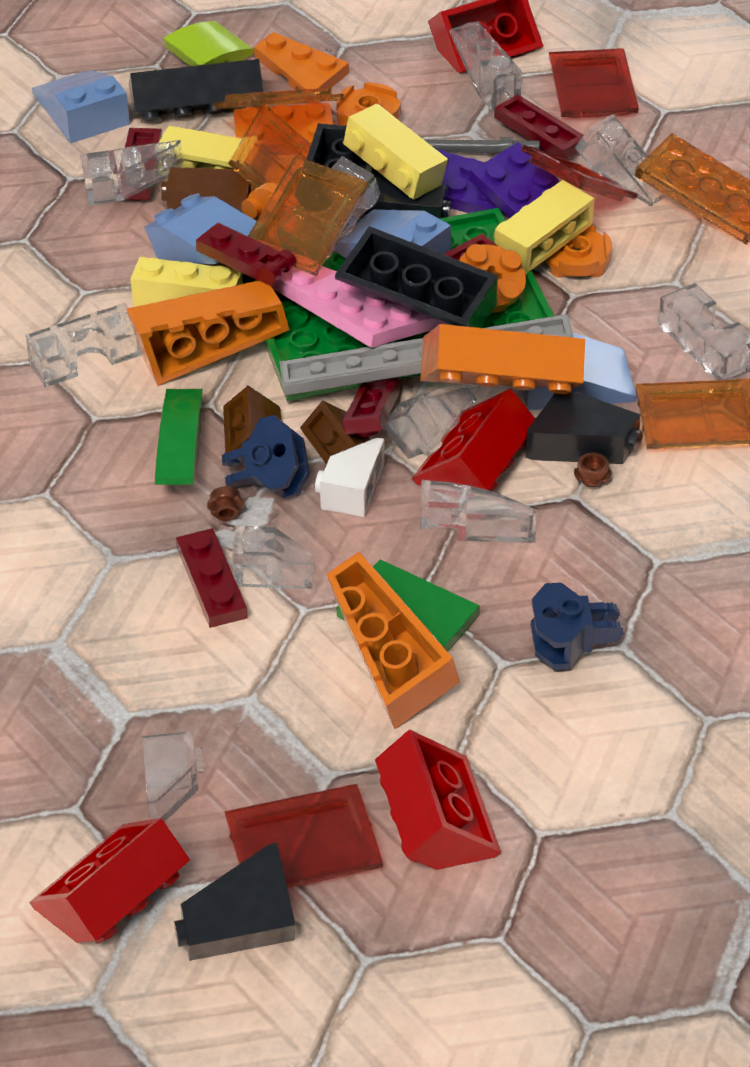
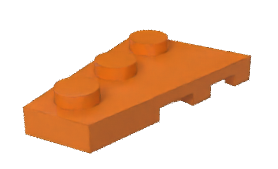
M272 32L254 46L255 58L259 59L262 64L276 75L286 77L288 85L294 90H302L305 93V99L310 103L315 102L349 74V62L275 32Z

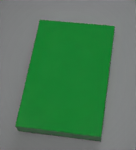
M380 559L373 566L447 652L480 614V605ZM337 606V617L345 620L339 606Z

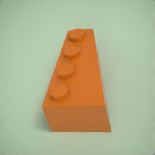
M261 281L126 308L143 359L157 386L289 330L281 301L271 285Z
M439 324L423 337L420 381L476 384L485 387L504 385L512 386L513 389L534 390L535 387L549 388L551 393H571V389L583 384L586 339Z
M357 552L327 573L337 604L394 729L460 683L453 657L360 552Z

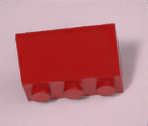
M478 0L441 11L428 20L438 52L458 73L544 47L528 0Z
M511 388L469 407L460 413L411 479L417 485L461 501H466L477 495L481 498L485 497L497 487L498 482L496 479L498 476L512 466L515 461L513 458L514 454L526 445L527 429L536 418Z
M409 729L375 759L380 774L379 781L386 793L391 808L390 815L396 823L402 841L401 849L409 860L439 870L496 858L501 854L467 756Z
M162 818L122 824L29 903L35 911L76 943L95 941L96 944H99L117 932L118 927L116 924L126 915H135L144 909L150 902L148 896L157 888L161 890L173 884L181 876L178 870L188 863L190 859Z

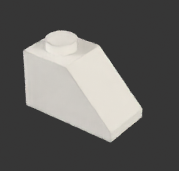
M375 438L330 456L325 470H319L315 482V492L320 493L322 510L365 517L384 468V439Z

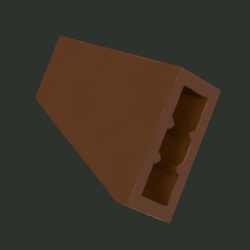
M170 167L168 180L162 181L161 199L162 201H167L168 209L173 208V210L182 206L180 202L182 199L199 193L200 197L215 196L243 213L241 204L252 192L251 170Z

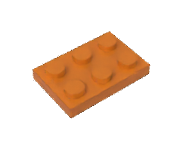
M313 102L305 105L289 106L283 104L275 107L233 109L236 137L263 142V157L308 154L318 123L333 125L330 103Z

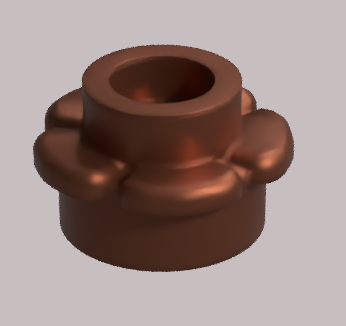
M594 452L582 455L579 458L577 468L574 469L576 479L589 487H597L603 482H607L612 474L611 470H609L608 459L604 455Z
M230 486L214 489L207 502V509L210 510L211 515L222 521L233 520L242 513V508L245 506L240 492Z

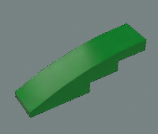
M166 389L158 438L155 485H193L199 458L198 442L201 432L203 389Z

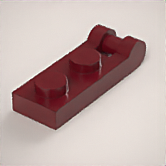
M219 222L196 239V251L267 285L276 283L281 278L282 272H289L297 264L296 257L290 250L282 249L278 251Z

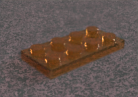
M673 133L637 166L634 174L635 177L747 245L750 242L749 179Z

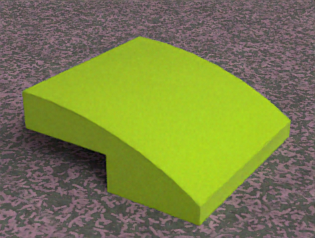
M216 21L191 24L163 38L165 48L189 66L243 61L254 54L252 47Z

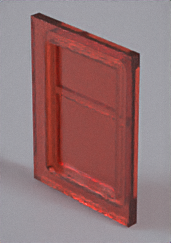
M624 48L549 52V62L561 117L582 118L638 113L639 107Z
M523 145L521 149L522 152L531 156L530 163L580 189L618 201H622L624 196L635 200L638 193L576 161L527 145Z
M357 784L225 811V819L230 833L229 839L233 843L238 865L268 844L278 843L287 888L383 867V860L372 830V823L369 821Z

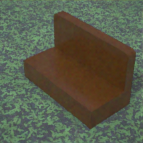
M248 385L223 406L225 453L242 448L241 442L249 440L259 419L274 415L281 420L279 405Z
M322 400L301 425L300 429L327 465L330 456L371 439L369 437H360L357 433L345 435L343 419L347 411Z

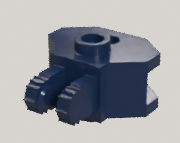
M274 415L259 419L249 440L241 442L242 448L222 455L223 466L234 467L245 464L246 470L225 477L226 486L236 489L257 484L260 487L267 486L282 498L288 499L299 496L310 475L304 438Z
M561 582L545 583L532 598L531 605L534 618L531 620L530 627L535 656L553 670L570 669L583 653L592 651V644L616 642L624 635L623 627H621L620 622L616 621L620 616V611L613 602L589 603L588 595L579 596Z

